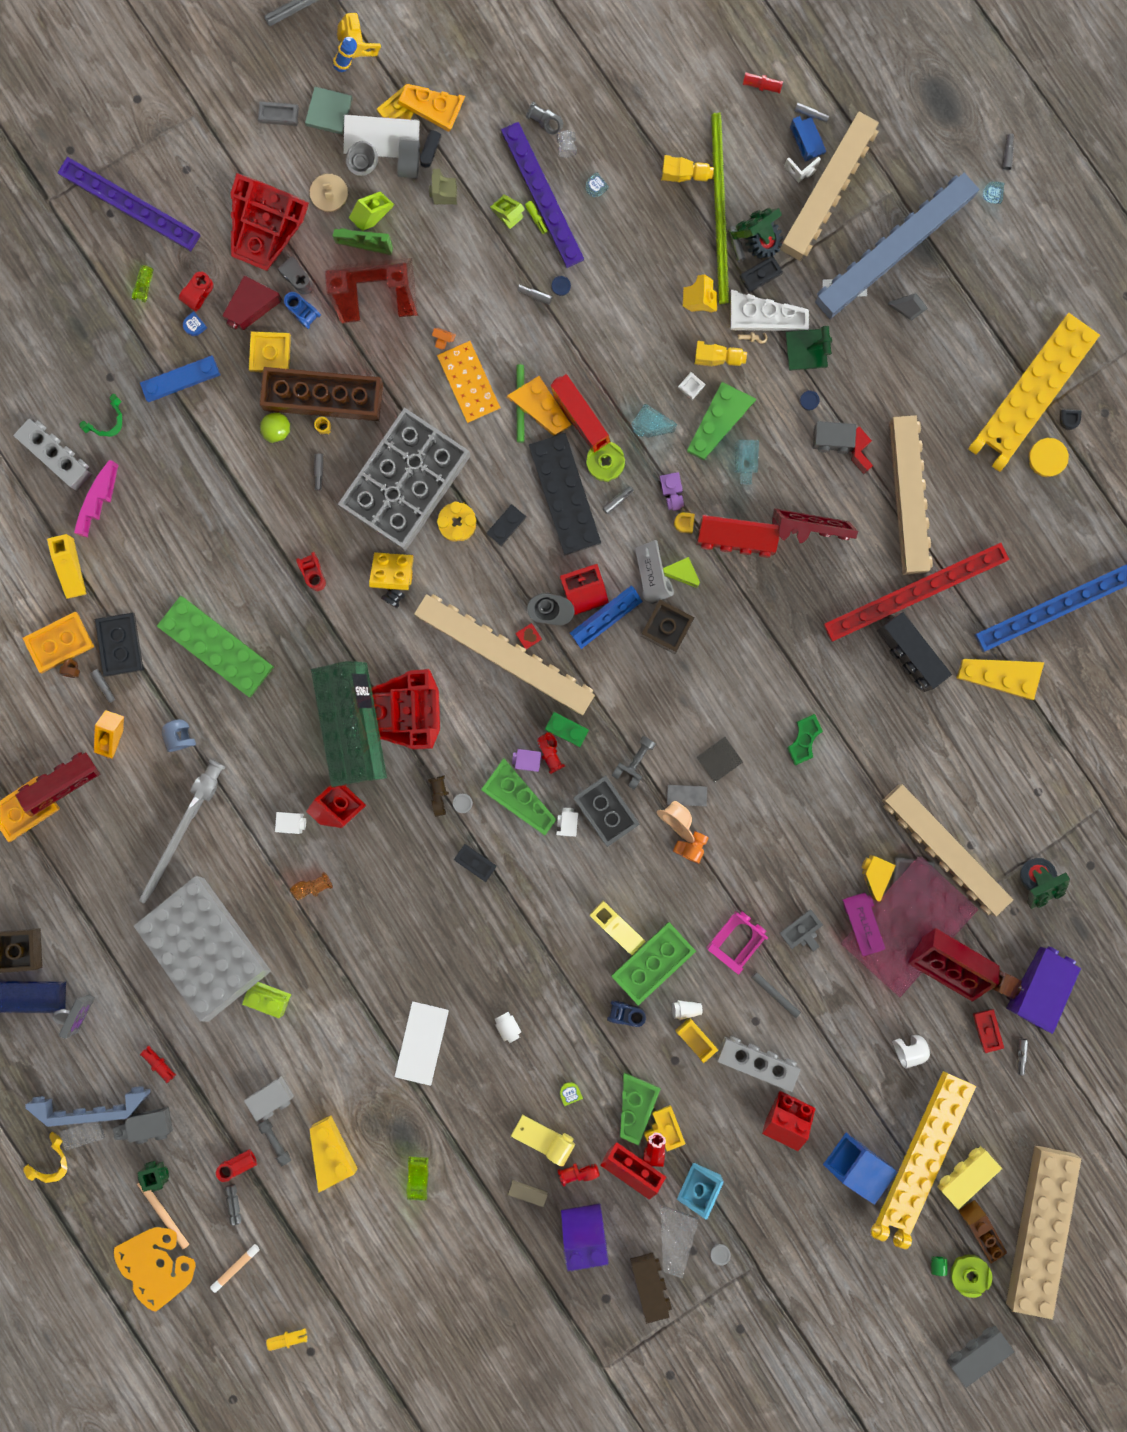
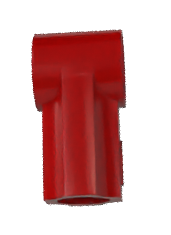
M654 1132L653 1135L649 1136L647 1147L644 1148L643 1161L653 1167H664L666 1138L661 1133Z
M251 1149L222 1162L216 1169L217 1179L221 1182H227L233 1177L257 1165L256 1157ZM222 1167H228L231 1170V1175H224Z

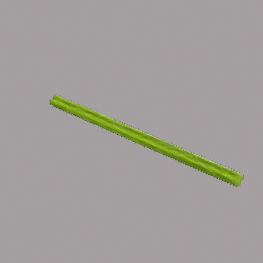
M718 112L711 115L714 163V205L716 210L718 302L722 305L729 303V292H727L729 290L727 285L729 282L728 266H726L728 261L724 162L722 159V115Z

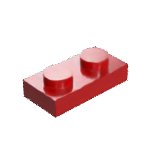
M994 1009L973 1013L983 1052L989 1053L1004 1049Z

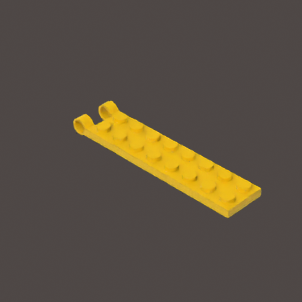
M1068 313L968 450L977 455L985 443L1000 453L991 467L1001 472L1099 338L1100 334ZM999 438L1001 443H998L996 439Z
M944 1071L942 1072L876 1223L871 1228V1235L874 1239L886 1241L890 1234L889 1225L899 1228L893 1237L894 1245L904 1250L910 1247L912 1243V1230L975 1091V1085Z

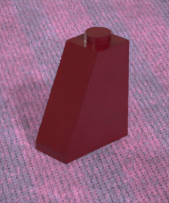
M244 275L222 316L226 320V325L236 330L239 328L244 331L278 305L282 298L278 292Z

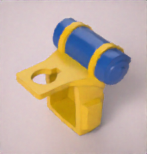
M357 13L345 14L338 24L337 38L341 43L338 46V53L333 58V66L337 71L345 72L351 66L352 58L377 56L380 51L381 44L362 42ZM370 48H373V49H374L373 51H370V52L364 51V50H367V49H370Z

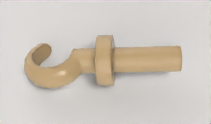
M750 332V335L738 334V339L749 340L750 342L756 340L761 344L765 343L768 337L766 333H763L765 340L761 341L759 335H755L754 332Z

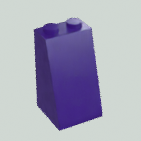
M1048 946L1047 949L1043 947L1038 949L1021 980L1022 988L1019 995L1015 996L1014 999L1011 998L1006 1009L1053 1034L1081 968L1075 965V960L1067 956L1065 958L1058 955L1059 951Z
M600 1203L561 1210L567 1271L609 1265Z

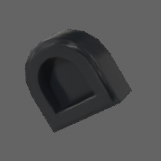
M1060 410L1061 426L1066 430H1073L1081 423L1082 410Z

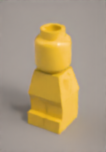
M665 155L661 180L678 183L691 180V177H693L695 181L705 182L708 179H712L714 167H710L708 163L696 162L693 165V161Z
M697 341L694 364L712 367L726 362L727 365L740 366L742 363L746 364L747 352H743L741 348L730 347L726 350L727 347L716 344L705 345L704 341Z

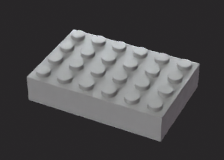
M404 408L338 505L342 510L403 551H406L470 458V452Z
M195 876L134 925V928L199 1021L209 1022L271 972L205 878Z

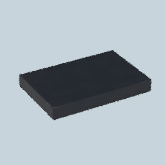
M135 613L94 619L103 676L108 677L143 671Z

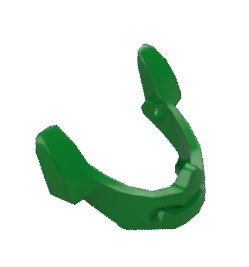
M115 394L110 396V404L118 414L116 417L117 424L109 431H99L89 422L82 421L79 423V426L85 433L92 431L98 436L112 437L120 432L122 428V413L118 406L122 401Z

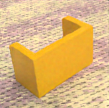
M691 1018L685 1020L675 1029L676 1033L703 1063L718 1051L713 1042Z

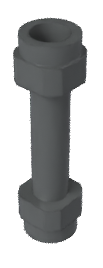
M268 1119L260 1122L257 1125L261 1134L264 1133L277 1154V1162L281 1167L291 1161L288 1151L284 1152L271 1129L273 1127Z

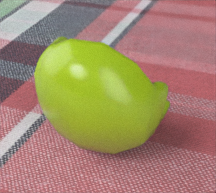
M277 412L267 414L260 423V433L263 439L270 443L283 441L290 433L288 418L284 414Z

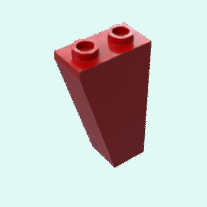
M565 374L564 376L557 377L550 385L554 399L594 453L610 442L609 434L569 376Z

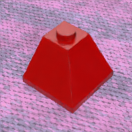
M337 779L314 799L306 812L320 825L343 828L366 807V804Z

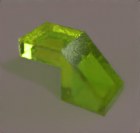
M408 1157L407 1200L427 1201L429 1158Z

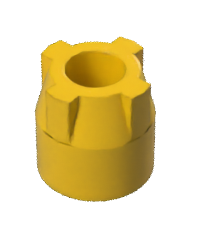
M319 417L315 420L314 426L320 435L331 433V423L326 417ZM323 424L327 425L325 430H321Z

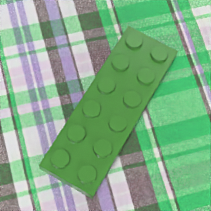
M183 596L177 599L157 625L158 628L250 698L274 668L273 665Z

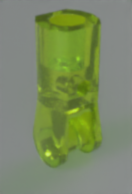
M140 265L137 281L132 292L133 300L147 301L154 271L153 268Z

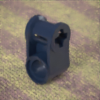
M611 1000L612 1008L607 1021L633 1027H640L645 1023L646 1014L642 1008ZM639 1012L643 1018L641 1021L635 1022L631 1018L632 1014Z

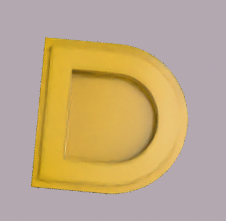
M678 514L674 520L675 529L681 533L692 534L695 514Z

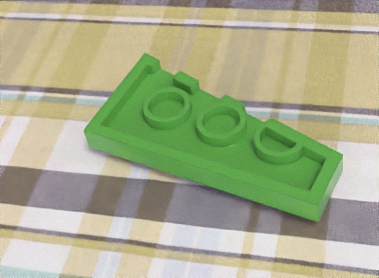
M503 758L481 790L540 833L546 835L556 821V818Z

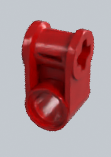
M205 272L195 273L187 286L181 291L178 298L179 301L193 311H198L213 290V281Z
M312 552L310 556L302 559L297 558L296 562L306 584L314 591L323 590L326 586V579L316 553ZM320 577L319 584L312 585V579Z

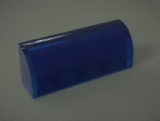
M0 981V1013H55L58 1010H66V982Z

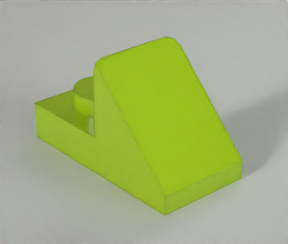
M503 195L490 206L492 211L509 229L523 219L522 212L525 209L522 204L506 195Z

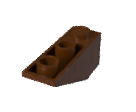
M975 1200L958 1210L990 1263L1007 1254L989 1218Z

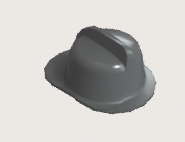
M541 593L529 601L527 612L530 618L536 622L564 625L572 620L574 606L565 597L551 593Z

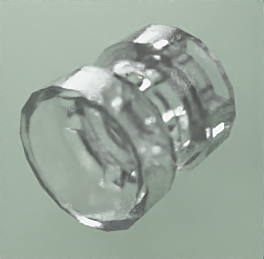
M562 131L557 134V143H559L558 155L560 157L567 158L577 154V146L574 144L576 141L575 132Z

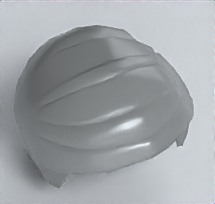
M366 141L356 142L347 151L346 164L348 169L355 175H368L376 168L378 154L375 147Z

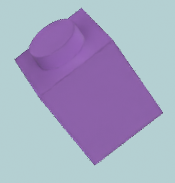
M518 749L517 753H513L512 764L515 765V769L539 772L541 752Z

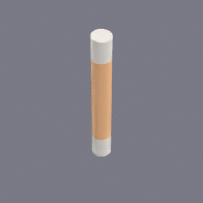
M254 1244L210 1287L211 1290L216 1293L260 1250L259 1247Z

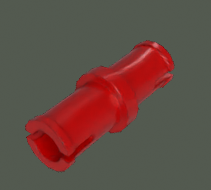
M746 72L743 85L759 88V91L767 90L780 94L783 81L767 78V75L758 76Z
M150 1046L140 1053V1056L151 1066V1070L153 1072L156 1071L166 1084L176 1076V1073L166 1065L165 1059L160 1058Z

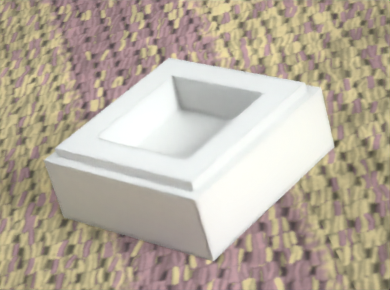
M690 372L678 386V389L693 400L705 387V383Z

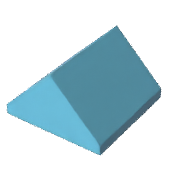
M693 1163L677 1200L704 1219H708L723 1185L721 1175Z

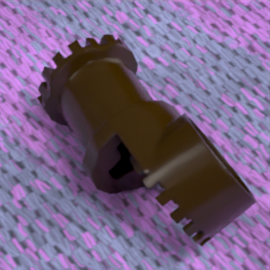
M445 775L439 776L437 779H428L433 792L431 803L435 817L446 815L442 796L449 795L444 783Z

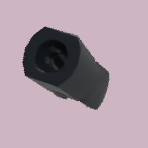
M429 131L421 153L420 163L424 168L431 166L434 154L441 140V134L437 131Z

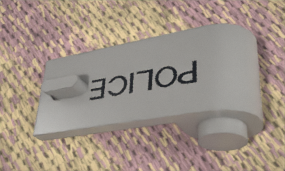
M654 540L635 548L643 585L642 595L644 600L653 604L673 596V586L670 580L664 576L657 541Z

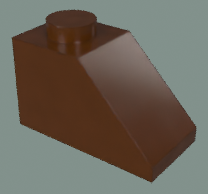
M999 970V982L993 990L1014 999L1021 991L1022 981Z

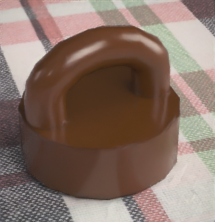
M67 659L64 665L60 666L59 674L65 677L78 678L80 670H78L77 662L73 659Z

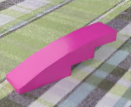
M109 460L87 493L78 516L75 534L88 537L91 519H100L103 501L111 503L118 464L114 461Z

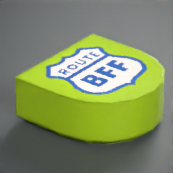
M567 1082L561 1087L560 1096L564 1106L583 1099L580 1089L575 1083Z

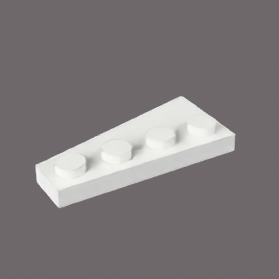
M731 290L730 330L801 331L809 329L808 309L785 303L780 304L774 302V300H764L754 295H745Z

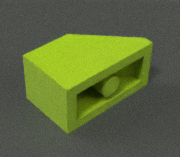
M380 191L359 199L349 219L357 228L364 231L374 227L394 204Z

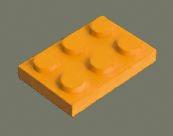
M73 612L23 637V641L39 673H44L64 663L67 659H72L94 648L77 612Z
M36 776L23 786L27 784L31 786L32 784L36 783V779L38 778V776ZM20 788L0 800V831L8 842H12L60 810L57 803H53L30 817L24 812L15 796L19 793L18 790Z

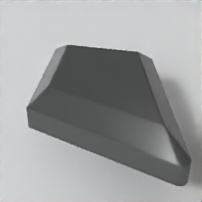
M917 293L892 300L888 303L889 306L911 321L928 309Z

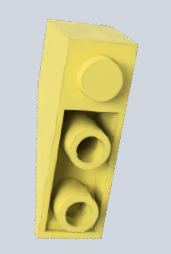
M604 900L590 913V916L631 955L646 942Z

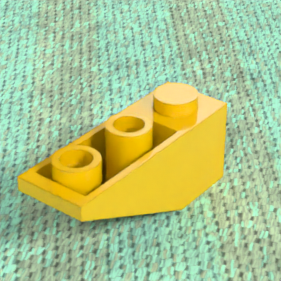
M67 534L48 538L50 555L66 598L86 595L74 538Z

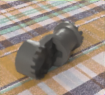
M535 102L531 103L530 109H528L529 112L526 114L527 119L531 118L537 121L551 135H555L562 130L564 123L561 117L548 109H542ZM553 119L558 123L557 130H553L549 126L550 120Z

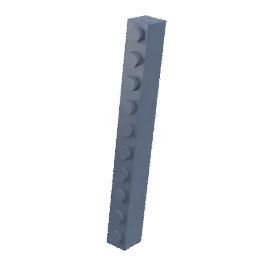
M965 172L959 177L957 175L948 182L949 186L945 189L940 188L933 195L934 198L930 202L926 200L920 205V210L916 214L914 212L909 214L905 218L903 225H896L890 231V236L887 238L882 237L875 244L876 247L872 251L868 249L861 256V260L858 263L854 261L847 267V272L844 275H837L831 281L833 283L828 288L825 286L817 293L818 297L815 303L829 319L839 313L976 196L980 189Z

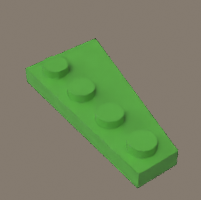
M722 382L687 452L705 460L737 421L754 404L756 398Z

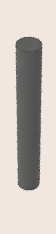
M757 972L753 974L751 978L795 1018L800 1015L801 1012Z

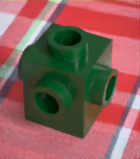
M156 1160L145 1163L144 1167L138 1172V1182L143 1192L161 1190L163 1185L169 1181V1170L167 1166H164L163 1161L156 1163Z

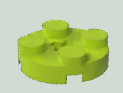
M609 442L595 453L592 449L589 450L586 466L589 473L595 479L610 482L619 477L623 472L625 465L624 453L615 443ZM602 457H603L604 459H606L607 457L610 458V460H609L610 465H609V466H608V465H605V466L601 465V464H602V461H601V458H602Z
M964 1255L955 1259L950 1277L953 1286L963 1296L976 1298L990 1288L992 1272L983 1259L976 1255ZM970 1271H973L976 1277L972 1278V1281H969V1278L966 1277Z

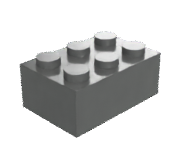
M606 775L573 797L607 847L640 825Z

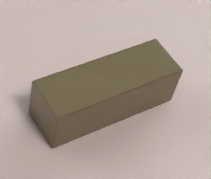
M512 1180L508 1195L544 1207L548 1192Z

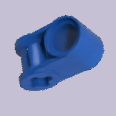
M289 292L285 295L284 304L287 310L306 329H309L310 324L317 317L321 316L319 311L305 301L298 293ZM292 300L299 301L296 306H289Z

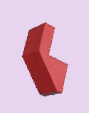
M859 426L856 428L855 448L851 451V461L864 475L873 465L861 451L872 440Z

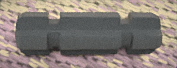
M236 1185L225 1187L230 1225L241 1223Z

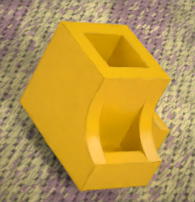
M705 274L698 275L693 285L683 287V307L691 312H717V292L713 290V280Z

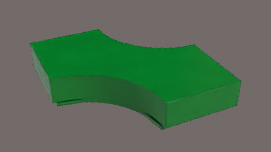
M815 714L796 722L798 727L797 737L793 744L787 747L795 766L813 758V741L823 732Z

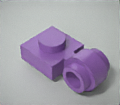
M679 472L660 476L663 496L670 495V498H666L668 510H680L681 507H684L682 495L678 496V493L683 492Z

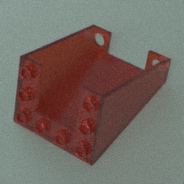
M412 258L335 265L325 271L327 294L341 323L360 321L357 284L388 281V288L396 287L399 317L418 316Z

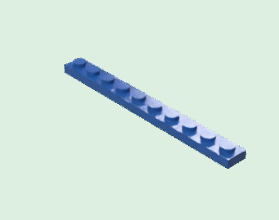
M1127 564L975 634L974 636L982 652L1126 587Z

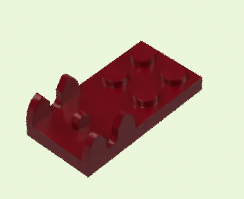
M775 508L773 511L772 524L779 525V536L784 541L792 532V534L797 533L799 543H803L807 540L811 531L818 532L819 535L824 537L835 535L842 540L857 539L858 531L849 521Z

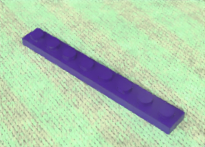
M519 122L501 129L507 146L566 269L584 261L578 244Z
M69 157L65 159L57 172L59 176L190 252L201 236L190 227Z

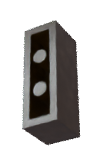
M653 1252L630 1258L646 1324L670 1318L669 1310H672L669 1297L665 1298L663 1291L667 1290L664 1278L659 1276L658 1271L662 1270L659 1258L655 1259Z

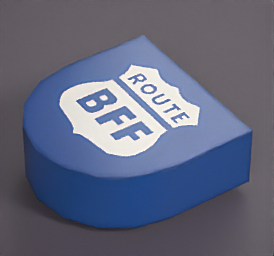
M192 312L183 321L184 330L191 336H197L207 329L195 312Z

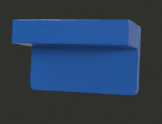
M800 116L794 118L790 129L804 161L806 162L825 154L826 149L813 119L808 118L802 121Z

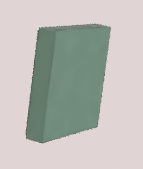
M314 87L305 121L306 126L343 135L344 115H349L352 96Z

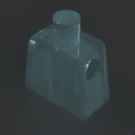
M738 440L735 442V473H740L741 485H752V473L758 472L759 440ZM744 460L749 461V468L744 466Z

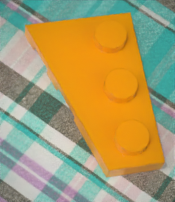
M540 376L506 397L518 405L523 412L528 413L553 436L571 426V423Z

